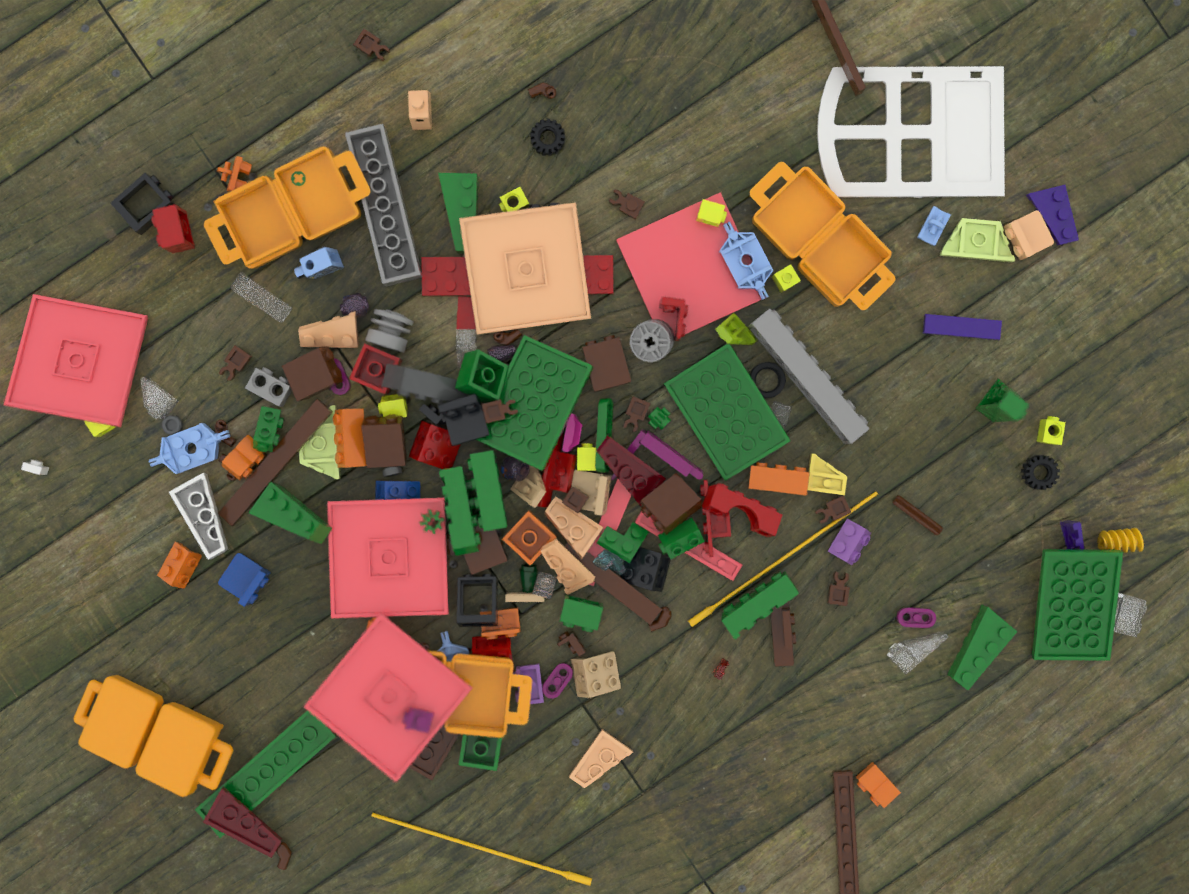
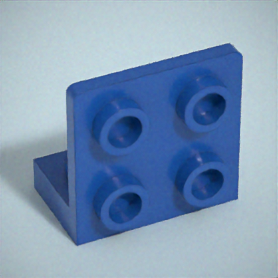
M376 481L375 500L420 498L419 481Z

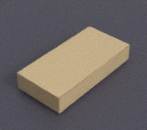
M507 592L505 602H544L545 593Z

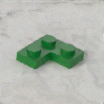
M632 522L623 536L607 526L598 539L597 544L630 563L649 531Z

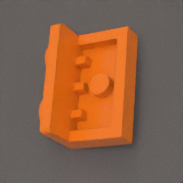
M175 542L157 576L170 586L184 589L202 555L192 552L181 543Z
M518 607L498 610V626L481 627V636L486 637L488 640L496 639L498 635L504 634L505 637L517 636V633L521 631ZM492 610L482 611L480 615H492Z

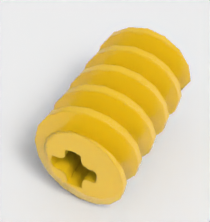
M1137 528L1109 530L1108 532L1101 531L1099 533V550L1114 549L1127 553L1128 548L1130 552H1135L1137 548L1139 552L1143 551V538Z

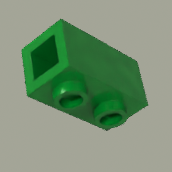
M261 407L253 438V449H257L260 452H273L274 445L278 446L280 435L277 432L278 428L282 429L284 418L281 417V410Z
M693 518L682 522L667 535L664 532L658 535L661 541L658 545L663 554H668L670 560L705 542Z

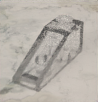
M240 272L230 286L235 293L281 324L293 309L242 272Z
M938 632L903 641L899 644L896 643L889 648V653L886 655L906 675L949 636L944 632Z

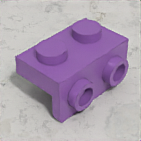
M846 519L828 552L853 565L860 558V551L863 546L869 543L871 532Z
M540 664L517 666L516 672H513V674L529 676L532 679L530 704L544 703ZM518 687V691H515L516 703L519 700L520 687Z

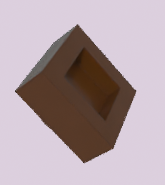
M573 486L562 503L576 513H579L589 499V496Z

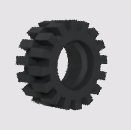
M547 118L544 121L542 119L539 123H535V127L531 129V143L537 153H542L543 156H552V154L555 153L556 155L559 150H562L565 144V133L562 125L558 124L556 120L553 119L551 121ZM549 130L555 134V140L552 144H544L541 141L540 136L544 131Z
M1032 456V458L1026 460L1027 463H1023L1024 469H1021V473L1024 475L1021 477L1025 479L1024 483L1029 485L1030 488L1046 490V488L1053 487L1052 485L1057 483L1055 480L1060 477L1057 475L1060 472V469H1057L1058 463H1054L1055 460L1049 458V456ZM1038 465H1043L1047 470V475L1042 480H1038L1034 476V469Z

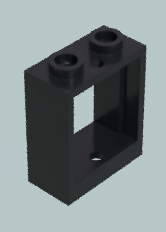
M147 173L140 176L110 203L132 229L141 235L153 226V211L142 221H139L124 203L148 183L162 198L163 202L155 209L176 205L172 201L174 199L173 195L167 189L163 190L159 186L161 184L159 179L155 175L150 176Z
M465 574L463 577H458L457 624L459 627L498 626V580L496 576L483 574L482 577H474V575ZM492 586V615H464L465 587Z

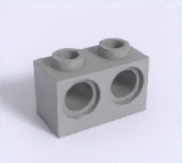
M265 367L262 370L255 368L245 389L279 407H283L292 392L288 380L282 376L279 379L272 375L274 372ZM264 376L266 383L261 387L258 384V379ZM278 385H281L283 388V393L280 396H277L275 393V388Z

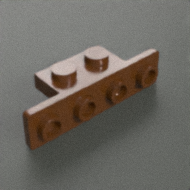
M788 601L780 608L775 606L772 608L771 622L775 666L794 665L793 644H796V632L791 631V625H795L794 613H790Z

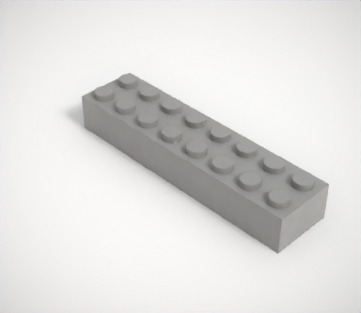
M379 124L345 133L349 151L354 154L370 188V194L362 199L382 284L390 286L422 278L416 247L385 126Z
M768 309L748 326L749 330L844 444H852L869 430L867 420L862 415L858 416L854 411L856 408L850 400L846 401L843 398L842 390L829 381L831 377L825 370H820L817 366L819 363L815 357L809 356L805 352V345L800 340L796 341L792 336L794 332L791 328L781 323V316L775 310Z

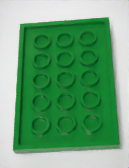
M524 335L508 366L499 398L502 405H505L509 400H515V403L509 405V409L511 411L518 410V413L515 415L505 413L504 420L487 423L489 436L476 440L544 471L594 367Z
M727 343L664 383L725 481L791 441L731 344Z
M1043 549L1032 658L1034 660L1110 661L1123 552L1121 550Z

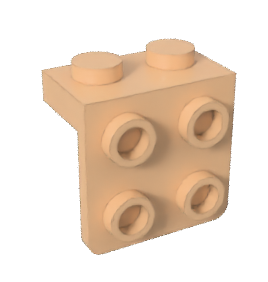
M1034 211L1003 226L1005 234L1010 240L1014 253L1019 260L1030 257L1054 244V240L1039 211Z

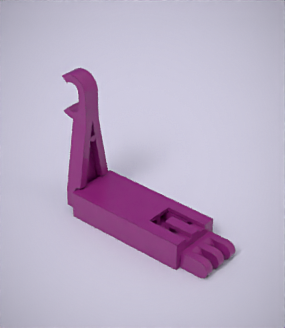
M641 429L627 448L628 451L634 454L642 444L685 477L690 473L699 480L703 478V471L649 430L646 432ZM615 474L612 475L611 480L616 478Z

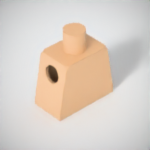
M428 90L408 91L409 120L412 129L431 130V93Z

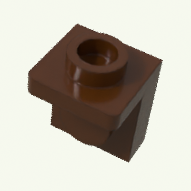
M566 631L558 637L560 639L557 641L559 647L569 641L568 647L573 654L577 653L580 657L586 653L585 647L574 631L570 633Z

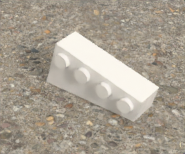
M206 473L198 475L169 492L207 559H213L229 550Z

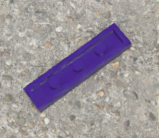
M925 314L923 334L1000 340L1002 321Z

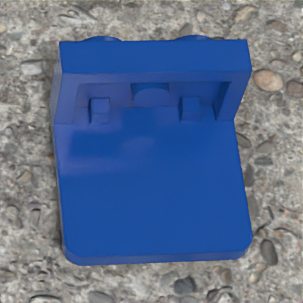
M237 553L218 581V584L240 599L238 603L245 607L250 604L252 605L259 596L257 594L260 588L263 589L268 583L269 578L267 577L271 572L244 554Z

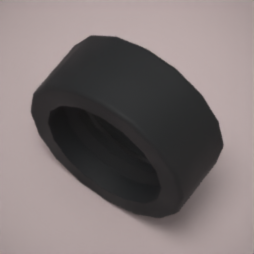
M760 363L749 374L756 384V376L761 370L770 369L774 371L778 376V384L775 389L768 392L759 390L765 399L775 397L785 387V373L776 363Z

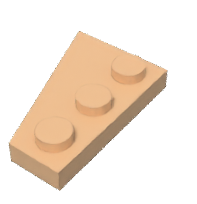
M356 311L349 313L347 316L333 317L329 321H319L299 327L298 330L300 347L358 348L359 346Z
M555 496L544 514L582 560L602 532L603 527L584 514L576 513Z
M556 539L542 547V555L550 568L554 569L557 573L556 578L559 583H563L564 591L567 595L593 583L595 576Z
M601 729L570 773L569 778L583 788H586L601 777L603 773L616 766L622 759L631 755L633 750Z

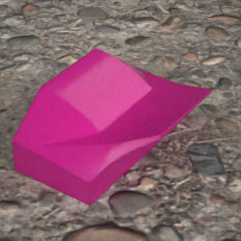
M571 414L567 421L562 451L571 452L579 444L582 424L576 414Z

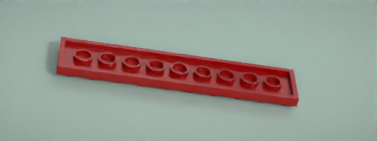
M583 255L588 295L613 294V255ZM421 257L422 296H471L465 257Z

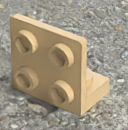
M574 470L571 488L574 486L589 496L582 510L594 511L596 515L606 514L612 475Z
M611 651L589 658L576 657L571 659L577 697L591 698L621 689L615 652Z

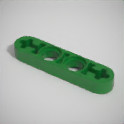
M601 398L599 400L596 450L607 435L612 438L613 401L611 398ZM596 452V471L598 473H608L610 468Z

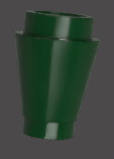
M522 564L519 569L522 592L532 593L534 592L538 574L537 565Z

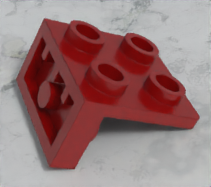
M662 297L659 308H663V312L674 313V311L678 310L674 341H679L681 337L685 336L686 324H683V318L687 316L688 305H685V299Z
M421 421L409 457L441 469H450L454 464L461 444L453 446L448 430Z
M505 634L498 635V638L489 640L482 636L472 637V654L505 657L513 661L511 637H505Z

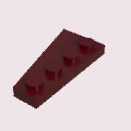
M608 435L596 450L640 507L641 500L660 486L666 479Z
M222 787L203 823L271 858L282 841V838L225 787Z

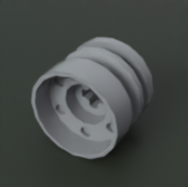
M375 309L373 314L380 316L381 320L372 318L371 322L379 327L378 329H368L365 341L404 353L408 341L400 337L401 333L410 334L411 330L403 328V325L413 326L414 321L397 312Z
M650 319L639 324L633 330L630 336V346L637 358L645 362H655L671 351L675 336L668 323L660 319ZM653 337L655 343L650 346L647 339Z

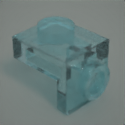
M606 549L593 561L595 566L604 571L609 568L620 575L626 571L622 564V558Z

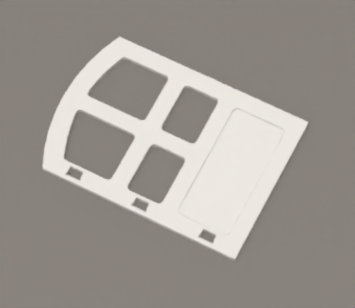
M1004 66L857 67L859 73L864 72L862 78L864 83L882 82L885 84V125H835L834 118L843 84L849 83L842 67L832 68L820 101L817 141L827 186L839 198L1005 196ZM911 72H922V78H912ZM970 72H981V78H971ZM928 82L930 84V125H903L901 123V83ZM903 139H928L931 141L930 182L902 181L901 141ZM885 140L886 181L845 182L838 164L834 141Z

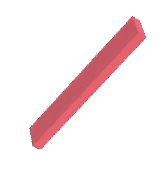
M617 479L608 500L607 512L602 515L599 522L603 530L588 550V553L601 563L604 562L608 550L598 545L597 541L607 526L617 531L631 498V494L619 479Z
M642 511L640 512L634 523L656 536L663 533V531L657 530L653 524L654 521L650 517L647 518ZM705 542L684 552L734 581L743 566L714 547V557H709V553L705 554Z

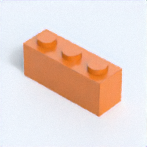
M364 408L335 410L333 423L336 428L334 442L337 446L335 461L338 464V468L367 466L362 434Z
M756 462V466L751 465L749 489L807 496L810 472H806V468L795 467L793 471L786 470L787 466L775 464V468H768L767 463Z

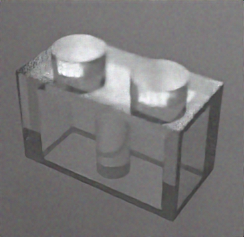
M1118 593L1114 632L1137 638V634L1140 633L1142 628V616L1147 609L1146 600Z

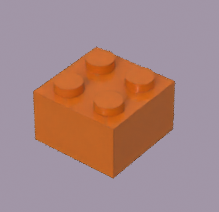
M528 510L502 540L531 565L542 554V547L555 540L557 535Z

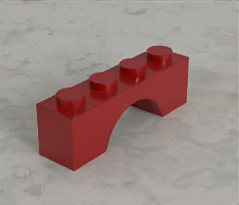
M721 483L708 487L701 507L717 515L727 513L732 507L739 508L748 516L751 531L765 537L776 536L782 514L776 512L777 509L770 506L765 507L756 499H748L741 492L728 490V487Z

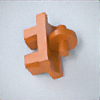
M235 157L232 171L230 170L231 163L225 162L224 168L218 167L217 172L222 173L221 181L226 182L227 177L230 176L226 190L228 192L247 184L246 181L237 179L239 172L249 175L252 166L248 162L243 161L242 157Z

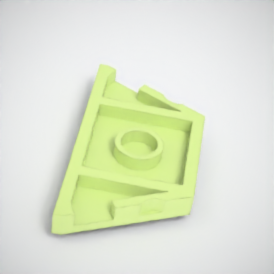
M960 219L940 252V256L1004 262L1015 261L1000 221Z
M332 405L329 409L333 413L300 449L299 459L300 464L329 475L334 479H341L340 468H338V464L335 461L337 446L334 442L336 428L333 423V415L337 407Z

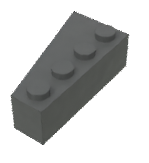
M392 364L386 365L382 387L398 390L400 395L409 396L412 393L415 394L414 398L422 400L430 397L432 398L431 402L442 404L443 401L451 402L469 396L455 389L456 379Z

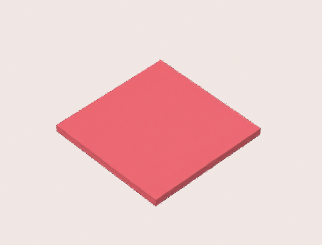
M721 192L704 199L725 205L724 211L727 212L724 223L720 222L719 227L696 221L702 202L700 201L616 239L651 319H660L668 323L673 330L674 336L678 310L674 311V313L663 312V308H659L662 297L685 299V305H688L687 316L683 318V324H686L685 334L761 300L757 290L737 288L738 285L722 254L719 253L728 239V234L723 225L731 222L734 230L738 232ZM743 255L742 263L750 265L752 263L750 256Z
M33 294L4 405L121 428L148 316Z
M445 498L327 502L328 525L333 528L328 534L331 618L378 617L380 613L386 617L449 614ZM428 509L432 513L439 511L438 518L442 517L444 519L443 522H440L442 529H436L435 534L431 530L424 532L425 525L419 524L420 521H423V517L420 514H427ZM431 517V518H430V522H427V523H429L430 525H433V524H432L433 521H436V520H434V519Z
M380 613L304 707L397 782L471 691L472 687ZM410 707L433 712L434 715L429 733L413 729L406 730L405 724L402 723L405 711L409 712Z

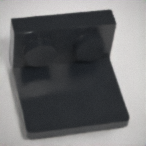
M476 394L438 405L439 412L445 417L453 446L489 436L481 400Z
M640 547L630 563L624 561L620 577L629 584L650 591L662 592L671 560L667 553L663 554L662 552Z

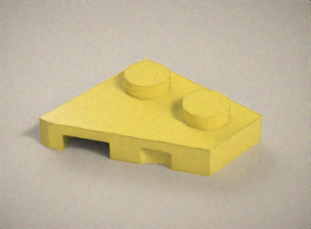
M811 453L808 472H810L808 490L845 495L847 476L819 458L816 454Z

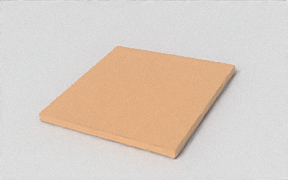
M576 202L459 218L477 335L591 319Z

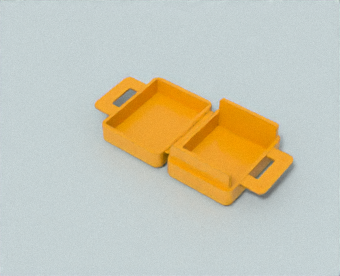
M320 147L277 168L274 172V180L268 176H261L218 197L214 203L219 214L207 219L204 222V228L223 264H230L242 258L246 267L256 269L300 248L303 244L302 235L307 240H316L361 217V210L357 201L367 197L370 194V188L354 154L351 151H345L334 156L330 148ZM346 165L357 187L352 191L340 168ZM296 171L304 173L306 177L305 183L301 186H296L291 181V176ZM294 174V183H303V174ZM224 224L236 246L231 250H228L218 230V227Z
M779 162L750 190L751 198L761 207L752 217L753 224L787 259L794 260L798 256L802 258L798 263V270L833 306L839 307L850 298L859 309L866 310L895 282L894 274L884 265L891 258L892 252L855 214H849L846 217L842 214L845 210V204L809 167H802L795 174L786 163ZM782 176L787 183L769 199L764 192ZM876 273L881 280L863 296L858 289Z
M427 650L472 687L471 691L444 723L447 732L501 738L507 732V724L525 725L528 722L532 679L529 676L513 674V661L510 658L457 653L453 656L452 662H449L444 652ZM511 686L520 687L517 712H509Z
M119 675L108 676L103 683L97 680L89 681L73 718L76 724L84 727L78 741L81 748L124 769L137 764L136 774L181 797L193 794L198 784L210 790L218 788L233 753V747L230 744L217 739L221 729H223V724L179 703L171 702L163 705L164 699L161 695ZM96 693H97L98 696H97V698H96V701H95V703H94V705H93V708H92V710H91V712H90V715H89V717H88V716H87L88 711H89V709H90V707H91V704H92V702H93V700H94V697H95V695H96ZM212 750H215L220 754L209 776L203 773Z

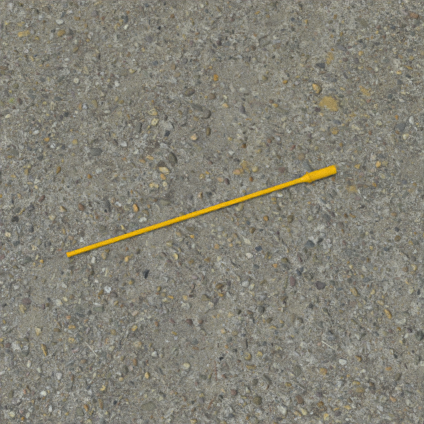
M875 491L873 494H871L863 501L855 505L853 508L850 509L851 512H854L856 509H858L866 502L874 498L876 495H878V493ZM846 516L828 524L716 604L709 607L706 606L704 610L688 620L689 624L693 627L710 614L712 615V612L722 603Z
M372 813V817L550 871L562 875L567 880L569 879L588 886L591 885L592 878L570 872V870L560 871Z

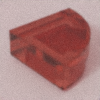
M722 658L713 672L714 677L719 680L722 679L725 674L724 670L729 665L728 660Z

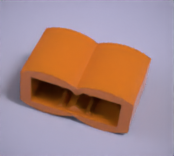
M247 435L224 458L222 467L239 481L243 477L246 479L252 473V467L256 463L258 465L261 464L266 458L264 455L266 452L253 449V438Z
M873 762L856 776L859 780L857 785L864 793L867 790L872 795L870 799L877 807L881 805L885 808L901 793Z

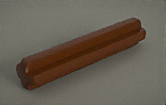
M899 495L895 497L892 503L934 535H939L942 532L943 527L903 497Z

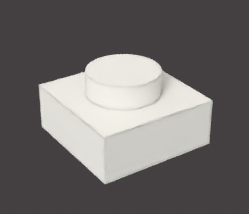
M32 459L31 462H23L21 470L38 475H47L49 467L43 466L41 461Z

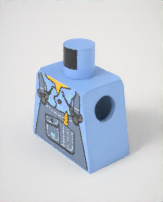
M324 247L301 258V266L294 268V272L298 279L305 276L316 279L342 269L344 266L336 249Z

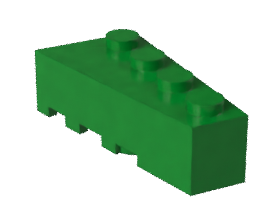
M438 173L455 250L458 254H465L459 218L478 216L479 178L475 173Z
M997 378L975 409L992 422L1017 421L1026 415V408L1029 404L1016 391Z
M491 450L470 454L471 459H467L469 471L473 470L474 478H471L472 489H476L477 497L474 498L476 509H480L481 514L478 517L479 528H483V531H490L508 527L504 501H502V487L498 479L499 469L497 462L495 463L497 458L496 452Z
M462 466L439 470L440 478L445 485L442 487L445 502L448 503L445 509L448 521L451 522L448 526L452 549L456 556L479 552L478 545L481 544L480 534L476 533L475 529L478 526L477 516L473 515V509L476 506L474 497L470 496V491H473L471 479H467Z
M273 482L268 484L248 512L251 515L319 544L323 543L333 529L287 489Z
M786 571L774 574L770 582L759 584L755 587L756 591L750 595L749 593L742 595L738 603L735 605L731 603L723 608L724 612H722L721 621L734 640L740 636L738 632L742 629L749 630L755 626L756 619H763L773 612L772 608L774 606L780 608L799 594L797 587Z
M982 604L976 619L973 620L967 637L963 641V646L960 652L957 653L947 674L967 691L1017 633L1014 628L994 611Z

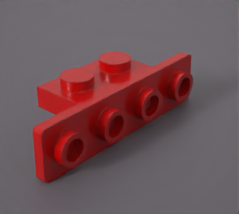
M564 433L561 434L542 474L546 493L538 503V507L547 508L550 505L553 490L569 493L571 489L577 455L561 452Z
M704 480V484L700 485L701 496H706L708 480ZM702 508V515H706L707 523H703L704 534H708V542H705V554L709 553V557H714L712 538L731 537L730 513L728 511L725 514L717 515Z

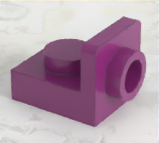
M410 707L409 712L405 711L402 723L405 724L406 730L413 729L429 733L434 713Z

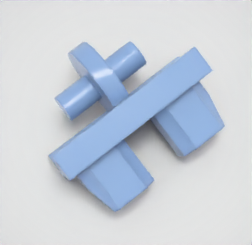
M933 206L917 238L935 246L951 214Z

